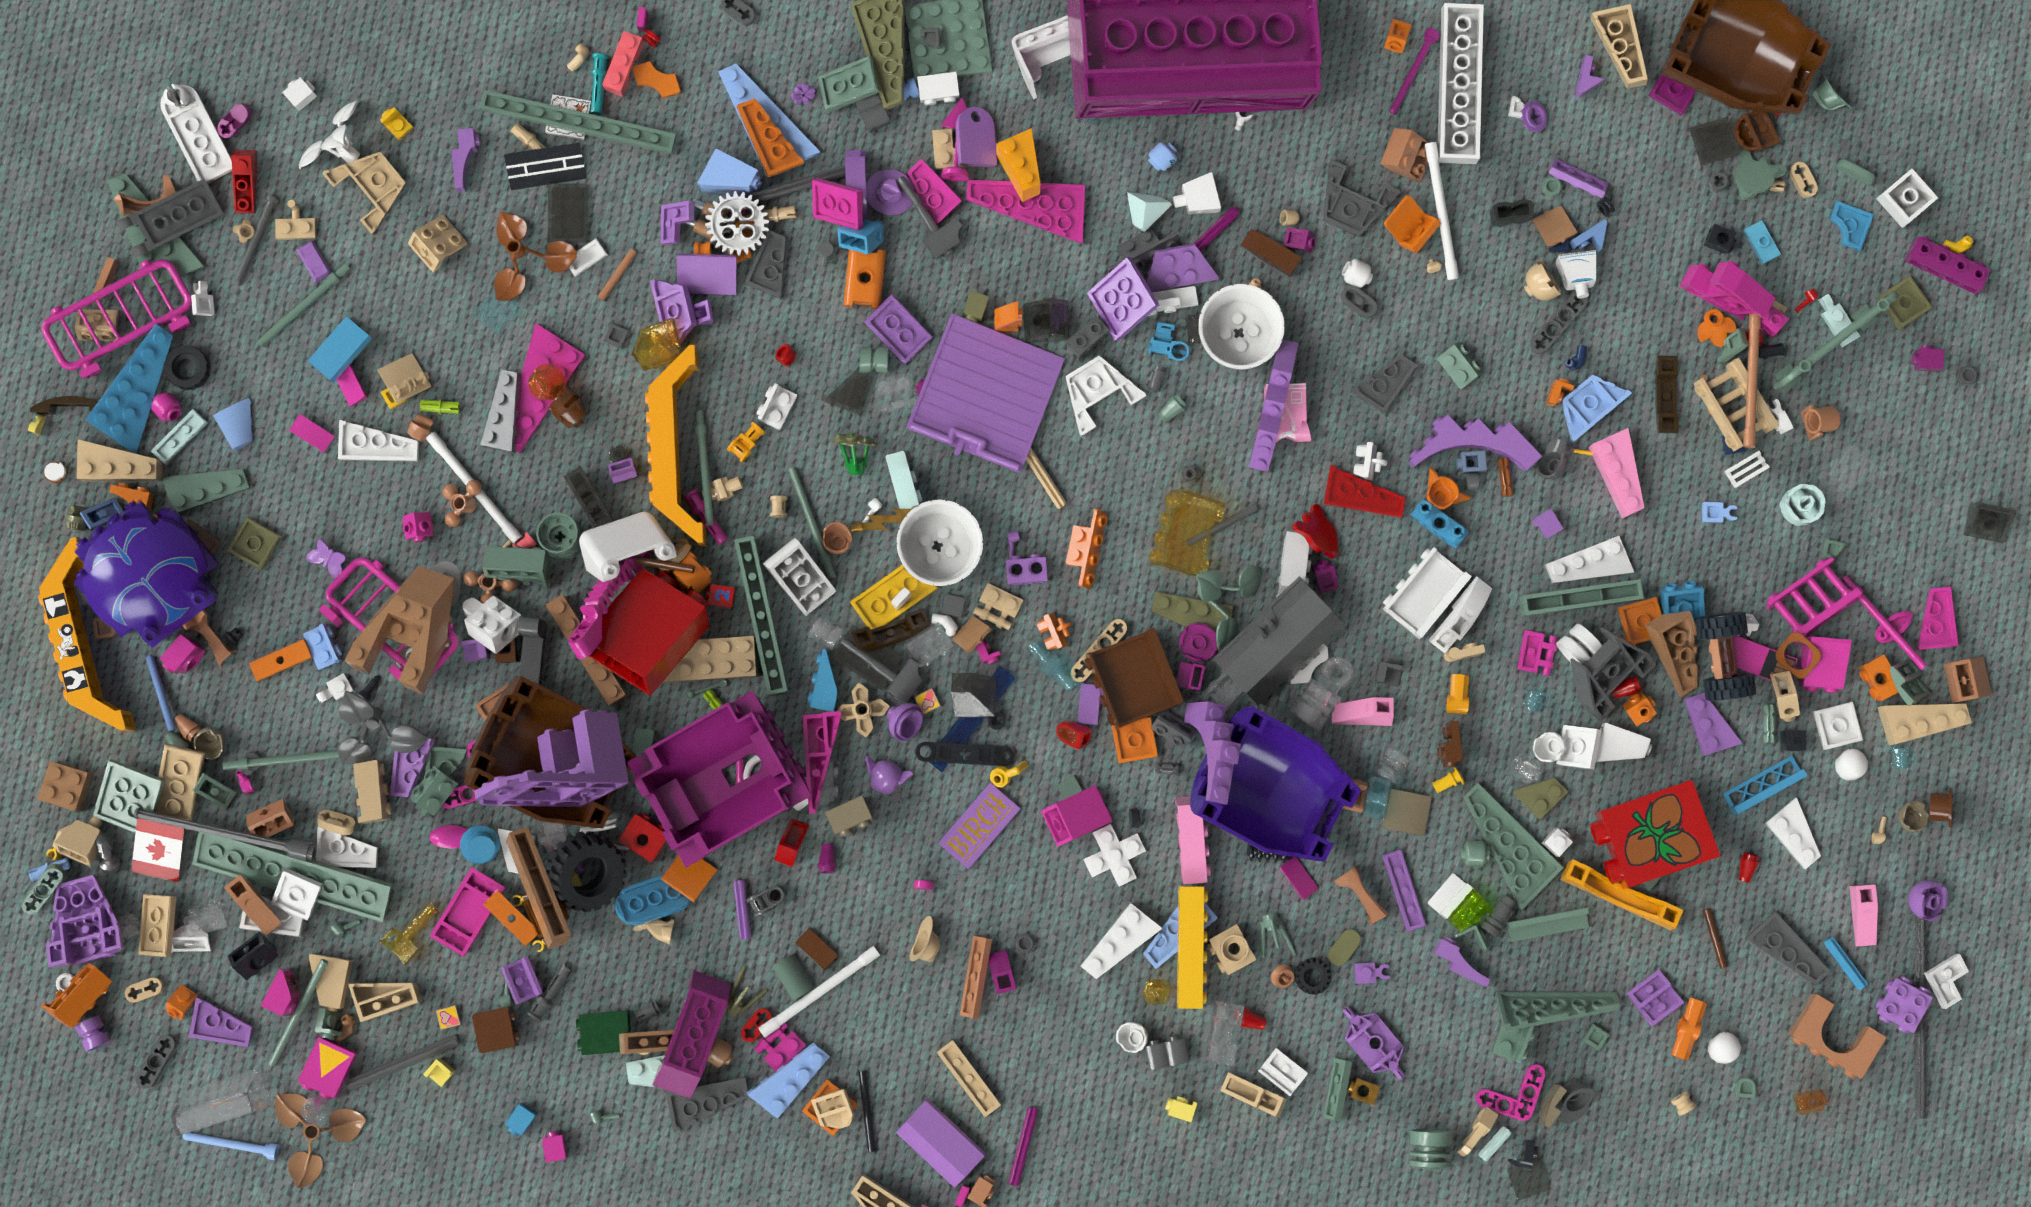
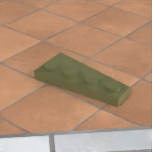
M1159 592L1154 594L1151 612L1184 627L1192 623L1201 622L1210 625L1217 631L1219 622L1225 619L1222 613L1206 601ZM1216 603L1231 619L1233 606Z

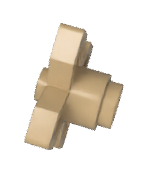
M858 683L851 691L854 704H842L837 711H841V719L843 721L856 719L857 732L864 737H868L874 729L871 716H884L890 706L881 699L869 702L868 689ZM860 707L866 708L865 714L859 713Z

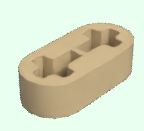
M1796 162L1791 166L1789 174L1798 193L1803 198L1814 196L1818 191V186L1808 166L1803 162ZM1796 167H1798V169H1803L1801 175L1795 174V171L1797 170ZM1806 185L1812 187L1810 193L1809 191H1804Z
M323 810L318 814L317 824L320 828L341 835H350L354 832L355 820L352 817L331 810Z
M157 977L148 978L128 986L125 990V997L132 1003L143 1001L159 995L164 989V983ZM152 981L154 983H158L159 985L158 987H156V992L154 991V989L148 991L146 989V987L152 985ZM133 988L135 990L142 989L143 991L137 995V999L130 995L133 992Z

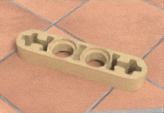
M1113 620L1073 666L1070 674L1073 681L1081 683L1090 676L1092 670L1088 671L1086 668L1083 672L1084 677H1078L1077 679L1075 678L1076 673L1074 670H1080L1083 667L1080 663L1086 659L1087 653L1102 649L1099 644L1102 638H1108L1111 641V645L1118 643L1125 635L1127 625L1123 620ZM1121 623L1123 625L1121 628L1123 632L1121 633L1118 631L1114 635V637H1116L1117 640L1114 641V639L1110 635L1106 634V632L1109 631L1110 633H1112L1115 629L1113 625H1119Z

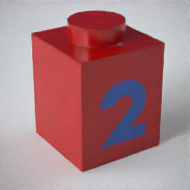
M711 584L710 589L707 588L705 600H708V604L711 606L733 609L736 589L734 587Z

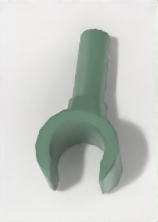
M359 919L344 926L337 922L331 927V930L335 935H341L349 928L361 923Z
M506 980L505 995L499 997L502 1007L510 1006L513 1002Z
M600 1110L591 1113L590 1117L593 1123H599L607 1119L619 1118V1113L602 1116Z

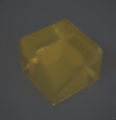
M1147 979L1142 997L1147 1004H1166L1171 987L1164 979Z

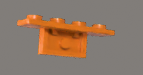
M1094 509L1090 528L1073 526L1066 559L1067 565L1082 567L1079 586L1091 590L1092 584L1095 581L1094 574L1096 565L1099 562L1098 555L1100 546L1103 543L1104 527L1107 523V513L1099 509Z

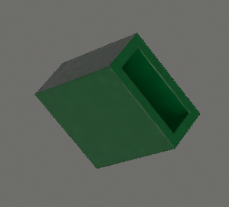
M629 1010L580 1014L579 1019H576V1030L580 1031V1039L577 1040L578 1051H581L582 1055L620 1052L619 1034L631 1033Z

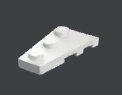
M1797 797L1765 822L1803 869H1807L1821 857Z

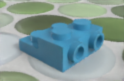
M1687 581L1684 586H1677L1674 583L1666 584L1665 588L1660 589L1663 615L1690 611L1694 623L1695 618L1705 616L1704 588L1697 584L1696 581Z

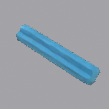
M1830 937L1825 940L1824 945L1858 990L1865 988L1868 985L1867 981L1836 939Z

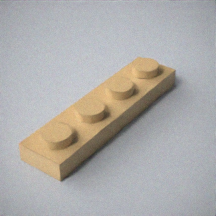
M953 1040L937 1051V1054L984 1117L1001 1106L1000 1102Z

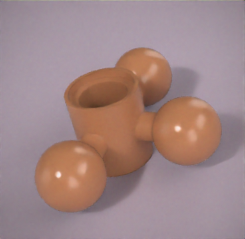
M469 481L466 485L467 493L465 495L458 494V488L453 484H447L443 488V496L451 500L450 505L454 512H449L445 516V522L449 527H457L460 524V514L462 512L472 513L475 510L477 503L473 496L480 494L482 491V485L479 481Z
M468 571L463 577L464 583L467 586L473 587L479 583L480 587L486 590L485 594L480 598L481 603H485L490 597L494 596L492 595L493 590H497L500 587L507 592H512L517 588V580L511 578V581L493 578L494 583L490 587L487 584L489 577H485V574L479 576L474 571Z

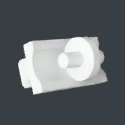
M1367 442V445H1357L1356 456L1364 457L1365 461L1364 464H1355L1353 473L1366 480L1373 481L1374 472H1380L1381 466H1387V461L1382 460L1383 453L1377 452V445H1374L1373 442Z

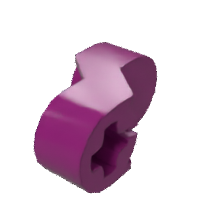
M246 103L235 105L218 124L217 130L220 136L223 138L235 136L250 120L252 116L251 107Z

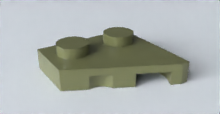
M1551 778L1516 789L1512 793L1540 820L1568 791L1555 778Z

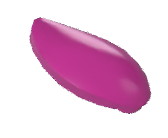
M1902 611L1892 614L1886 619L1902 636L1910 626L1913 614L1910 611ZM1879 624L1875 632L1876 640L1881 643L1895 641Z
M445 825L434 829L430 833L429 838L434 845L439 847L460 848V840L468 829L455 825Z

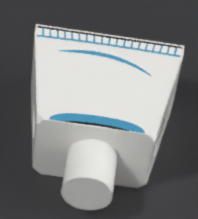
M1596 250L1558 255L1556 265L1565 289H1576L1577 298L1579 299L1588 297V288L1593 287L1596 282Z

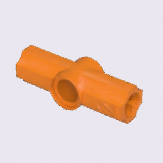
M1689 998L1685 1013L1679 1020L1676 1029L1677 1036L1670 1055L1689 1060L1694 1042L1697 1041L1701 1032V1021L1707 1003Z

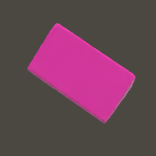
M350 364L338 377L337 382L349 406L352 407L368 397Z
M1296 857L1291 858L1279 867L1302 900L1319 889Z

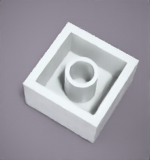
M1911 169L1876 199L1903 228L1938 197L1918 174Z

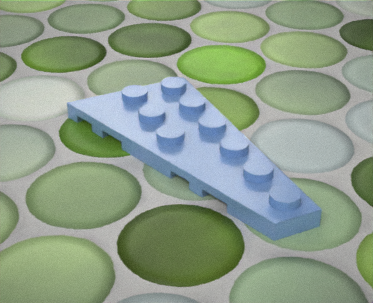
M737 64L718 71L743 126L744 123L736 107L738 104L755 98L803 161L820 154V151Z

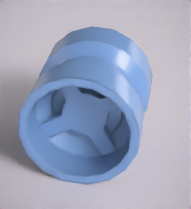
M914 78L907 79L906 84L904 82V101L910 95L913 98L919 96Z

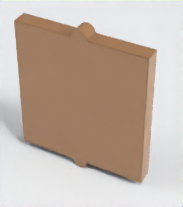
M1562 206L1545 211L1544 214L1532 219L1533 224L1548 248L1559 243H1565V240L1578 234Z
M972 616L964 626H961V629L951 640L970 654L992 629L975 616Z

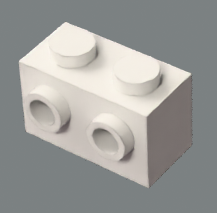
M956 72L917 77L920 103L934 105L936 101L944 100V103L955 102L956 98H959Z

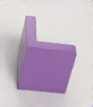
M1552 509L1531 520L1535 527H1539L1546 539L1563 530Z
M475 639L460 641L461 646L464 647L466 662L490 659L488 648Z

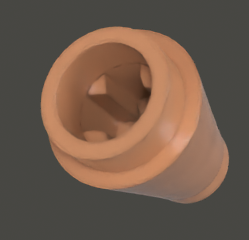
M179 714L174 719V723L186 741L194 742V737L201 730V726L183 714Z

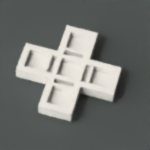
M1111 824L1093 832L1101 851L1083 859L1091 876L1094 877L1110 869L1119 887L1136 879L1137 877L1128 860L1146 852L1138 833L1119 842Z

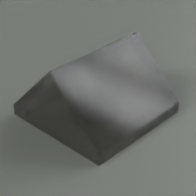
M1973 503L1968 507L1964 535L2003 543L2017 512L2016 510L1989 504Z

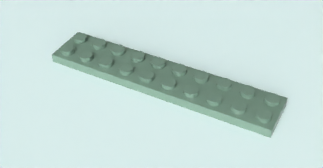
M198 832L192 865L236 878L239 875H243L251 883L274 890L278 886L283 870L288 868L322 883L316 900L317 903L383 922L386 918L393 886L392 883L316 860L303 861L290 858L285 851L203 832Z

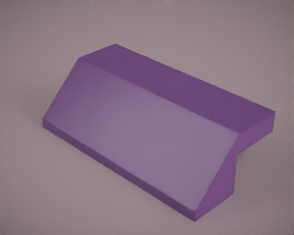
M928 1099L918 1107L896 1132L954 1188L986 1155L979 1146Z

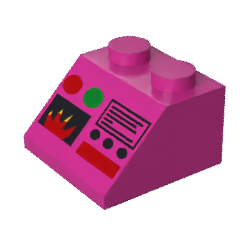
M279 969L261 1004L262 1007L282 1017L292 1015L300 999L298 987L291 969Z

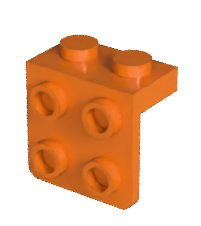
M1406 195L1384 221V226L1403 248L1416 254L1441 224L1437 218L1425 214L1409 195Z

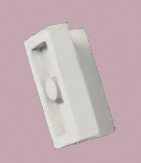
M1451 874L1428 901V904L1442 917L1448 919L1474 888L1468 883H1464L1455 874Z

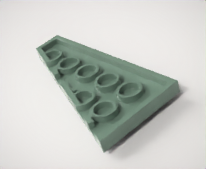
M127 174L107 180L113 198L120 192L139 201H149ZM158 219L156 221L157 226H163L164 221ZM137 223L126 228L132 247L147 241ZM179 236L137 257L139 265L148 259H151L152 263L161 259L168 260L173 263L181 277L205 268ZM161 267L153 271L160 285L173 281L167 268ZM150 274L145 275L144 278L148 288H155L156 285Z
M1476 783L1463 796V799L1487 846H1489L1490 852L1519 909L1523 910L1563 867L1479 783Z

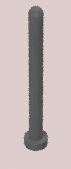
M267 195L265 198L267 200L266 206L234 279V283L238 285L242 283L274 205L279 204L280 200L273 196Z

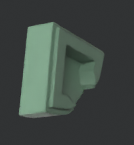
M1825 539L1821 559L1837 556L1844 549L1846 543Z

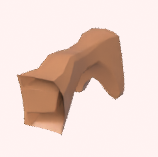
M167 174L163 176V193L159 199L139 201L118 192V195L113 200L119 205L122 217H125L176 191Z
M203 609L182 626L185 630L199 632L206 639L221 668V665L224 664L223 661L235 651L228 648L207 623L208 614Z
M1354 866L1334 881L1337 886L1348 887L1355 892L1368 914L1367 922L1370 925L1389 914L1368 893L1362 883L1360 870L1357 866Z

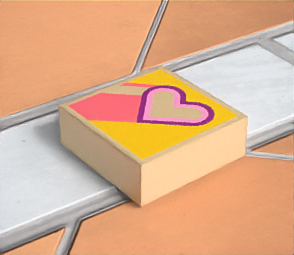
M932 688L914 697L918 706L922 709L923 715L941 707Z
M457 1005L436 1010L441 1030L461 1025Z

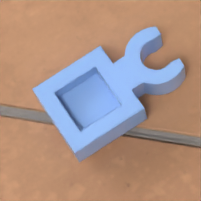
M1703 502L1702 523H1723V518H1726L1728 521H1734L1737 517L1730 516L1729 511L1736 510L1737 506L1731 505L1723 508L1722 502Z

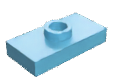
M1762 220L1743 230L1762 265L1781 255Z

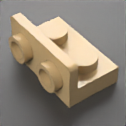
M82 309L99 340H117L101 310ZM105 310L117 330L118 310ZM77 311L75 331L78 340H94Z

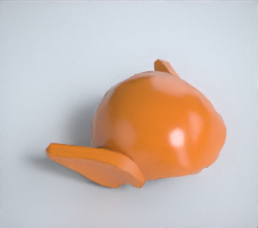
M1433 468L1429 469V489L1426 498L1430 504L1437 509L1444 510L1451 505L1470 500V495L1461 493L1458 484L1453 479L1447 476H1438Z

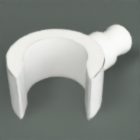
M1235 112L1237 118L1235 129L1240 131L1244 122L1249 121L1253 115L1242 117L1239 112Z

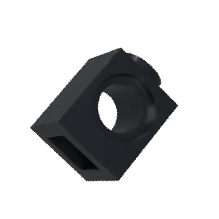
M1713 224L1709 229L1703 246L1726 254L1729 250H1733L1737 239L1734 238L1736 232ZM1717 236H1723L1726 241L1725 244H1721Z
M1806 730L1780 731V751L1806 750Z

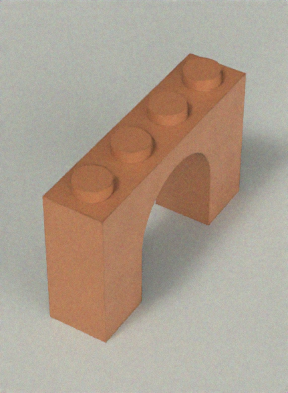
M1812 993L1788 1033L1789 1036L1793 1037L1791 1041L1800 1047L1803 1044L1809 1047L1811 1054L1818 1058L1823 1056L1827 1059L1826 1063L1836 1069L1839 1066L1844 1069L1843 1074L1851 1079H1855V1077L1862 1079L1887 1037L1869 1026H1864L1849 1049L1843 1052L1830 1050L1825 1045L1821 1032L1822 1026L1834 1004L1820 995Z

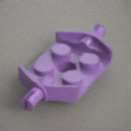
M1347 1006L1342 1012L1349 1018L1350 1024L1344 1039L1360 1056L1372 1073L1390 1070L1393 1071L1399 1080L1402 1079L1401 1075L1404 1077L1406 1074L1398 1066V1062L1404 1046L1376 1013L1358 1016ZM1373 1037H1377L1380 1040V1046L1377 1049H1372L1369 1045L1370 1039Z

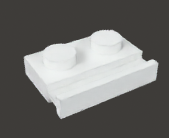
M1277 1048L1273 1050L1258 1070L1289 1096L1292 1095L1308 1074Z

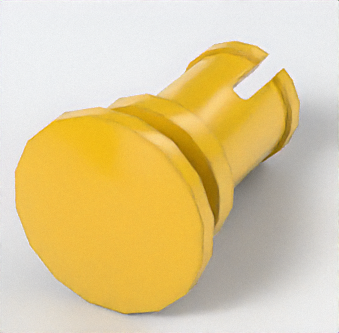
M1453 767L1454 772H1448V775L1432 782L1438 794L1453 785L1454 787L1457 786L1459 782L1462 785L1464 784L1462 774L1456 767Z

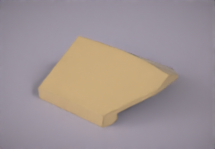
M845 1089L835 1090L811 1100L820 1126L838 1129L850 1126L855 1113Z

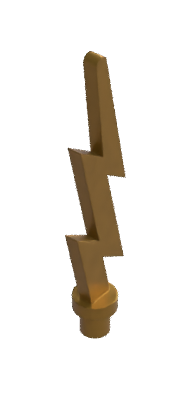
M912 508L892 509L897 515H867L873 522L857 521V524L849 525L851 533L857 531L862 533L863 530H888L882 523H902Z

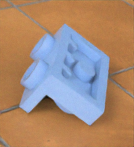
M322 623L319 627L303 633L318 670L342 661L340 658L342 651L338 644H334L332 638L335 636L330 626L327 627L326 624Z

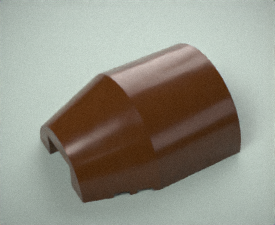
M1694 0L1669 49L1660 74L1732 109L1798 115L1808 97L1806 91L1815 71L1823 63L1831 45L1814 29L1810 30L1801 22L1802 19L1799 16L1796 17L1788 10V6L1779 0Z
M522 676L515 678L495 703L476 739L465 770V786L477 790L482 787V784L492 782L498 776L507 777L522 774L527 770H535L536 773L543 772L537 737L544 734V731L548 729H557V731L572 729L575 732L572 718L579 715L580 711L589 709ZM622 741L627 774H629L631 768L628 761L634 759L637 755ZM545 787L531 788L534 792L546 790ZM614 791L582 807H509L542 822L603 829L612 811L606 807Z

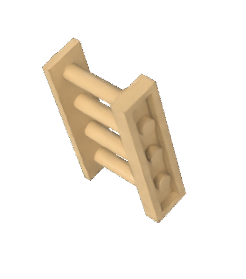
M1739 358L1726 365L1727 372L1707 383L1704 378L1694 383L1695 392L1703 399L1725 436L1727 446L1732 448L1733 451L1743 447L1741 440L1744 439V430L1736 434L1731 423L1746 415V406L1727 417L1721 406L1740 395L1746 399L1748 372ZM1730 378L1734 379L1737 389L1716 400L1711 389ZM1757 389V423H1755L1756 432L1762 429L1765 433H1768L1778 427L1779 424Z

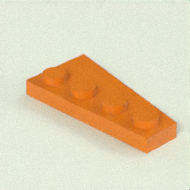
M755 98L737 105L736 108L768 178L804 164L803 159L794 151L793 146L790 142H787L782 132L773 124L769 115Z

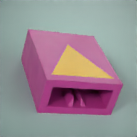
M322 1036L318 1037L297 1082L302 1083L301 1087L306 1090L313 1091L315 1089L321 1092L320 1096L326 1099L337 1098L358 1056V1052L337 1044L332 1040L323 1039Z

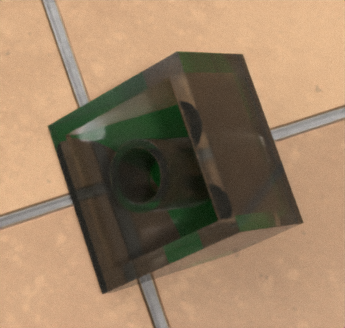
M1048 298L1025 303V343L1068 340V300Z

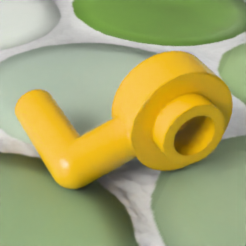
M1022 761L1016 767L1009 770L1004 766H998L991 771L990 780L994 786L1004 787L1011 781V777L1020 774L1028 768L1029 764L1027 761Z

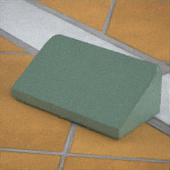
M636 728L632 751L637 756L644 753L645 749L654 745L656 731Z

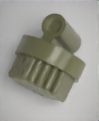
M71 505L69 509L70 514L66 515V527L68 529L85 531L86 523L80 512L88 509V507Z

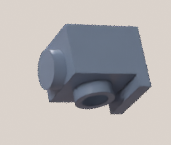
M1485 450L1461 452L1459 458H1456L1457 470H1461V474L1484 473L1487 470ZM1467 460H1471L1473 462L1472 467L1467 466Z

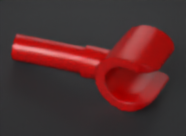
M1814 288L1804 293L1807 299L1794 309L1797 313L1818 297Z

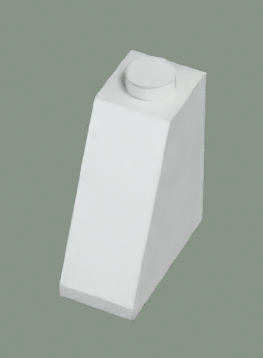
M1608 723L1601 725L1596 762L1645 758V755H1649L1652 748L1650 738Z

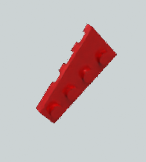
M1330 465L1323 505L1402 518L1405 497L1380 488L1371 482L1362 480Z

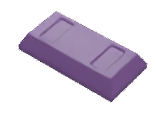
M314 240L296 250L315 283L332 273Z

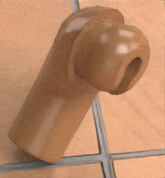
M348 1014L341 1017L342 1030L339 1032L343 1034L342 1037H334L337 1044L344 1041L354 1032L355 1020Z

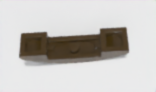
M1657 356L1655 410L1658 433H1679L1676 397L1678 356Z
M61 396L35 404L30 408V412L35 415H56V407H89V412H91L98 401L79 396Z
M922 608L905 614V619L871 630L868 626L850 632V635L858 650H873L907 640L929 628L931 622Z

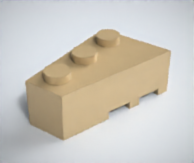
M380 760L353 764L355 788H357L359 796L356 802L357 806H360L362 815L358 817V823L367 824L390 820L392 807L390 803H387L386 795H389V787L387 783H384L383 776L386 775L384 763L381 764Z

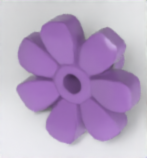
M799 83L794 88L795 93L791 94V98L796 104H800L803 101L805 105L810 103L809 99L815 97V88L813 86L808 87L807 83Z

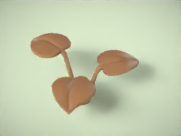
M299 1094L276 1095L275 1111L280 1123L285 1127L294 1128L301 1122L304 1126L303 1135L308 1139V1154L303 1151L297 1152L290 1158L288 1163L289 1174L297 1188L305 1187L314 1182L321 1174L323 1168L322 1158L318 1155H312V1141L317 1140L321 1136V1132L332 1130V1135L337 1141L344 1143L352 1141L358 1136L366 1122L363 1115L351 1109H338L329 1116L331 1126L320 1128L315 1124H307L302 1119L309 1114L310 1110L309 1103L305 1097Z

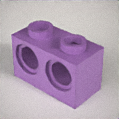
M1041 554L1029 555L1030 558L1022 559V556H1011L1010 560H1006L1008 586L1047 583L1046 557H1041ZM1033 564H1040L1042 571L1035 574L1031 571V566ZM1019 565L1023 571L1020 575H1014L1011 572V568Z

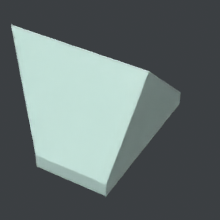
M1127 192L1132 223L1143 232L1172 205L1169 201L1159 196Z

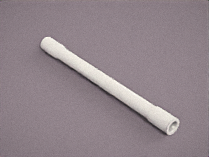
M1431 142L1425 144V150L1430 167L1438 220L1441 223L1440 232L1445 255L1447 279L1453 280L1459 278V273L1454 255L1441 179L1437 143Z
M432 432L427 436L426 440L444 458L465 485L469 481L474 480L436 432ZM483 490L475 496L512 543L516 544L522 539L523 536L506 519Z
M872 946L852 963L779 1015L768 1020L758 1029L764 1037H767L783 1023L860 968L878 958L880 954Z

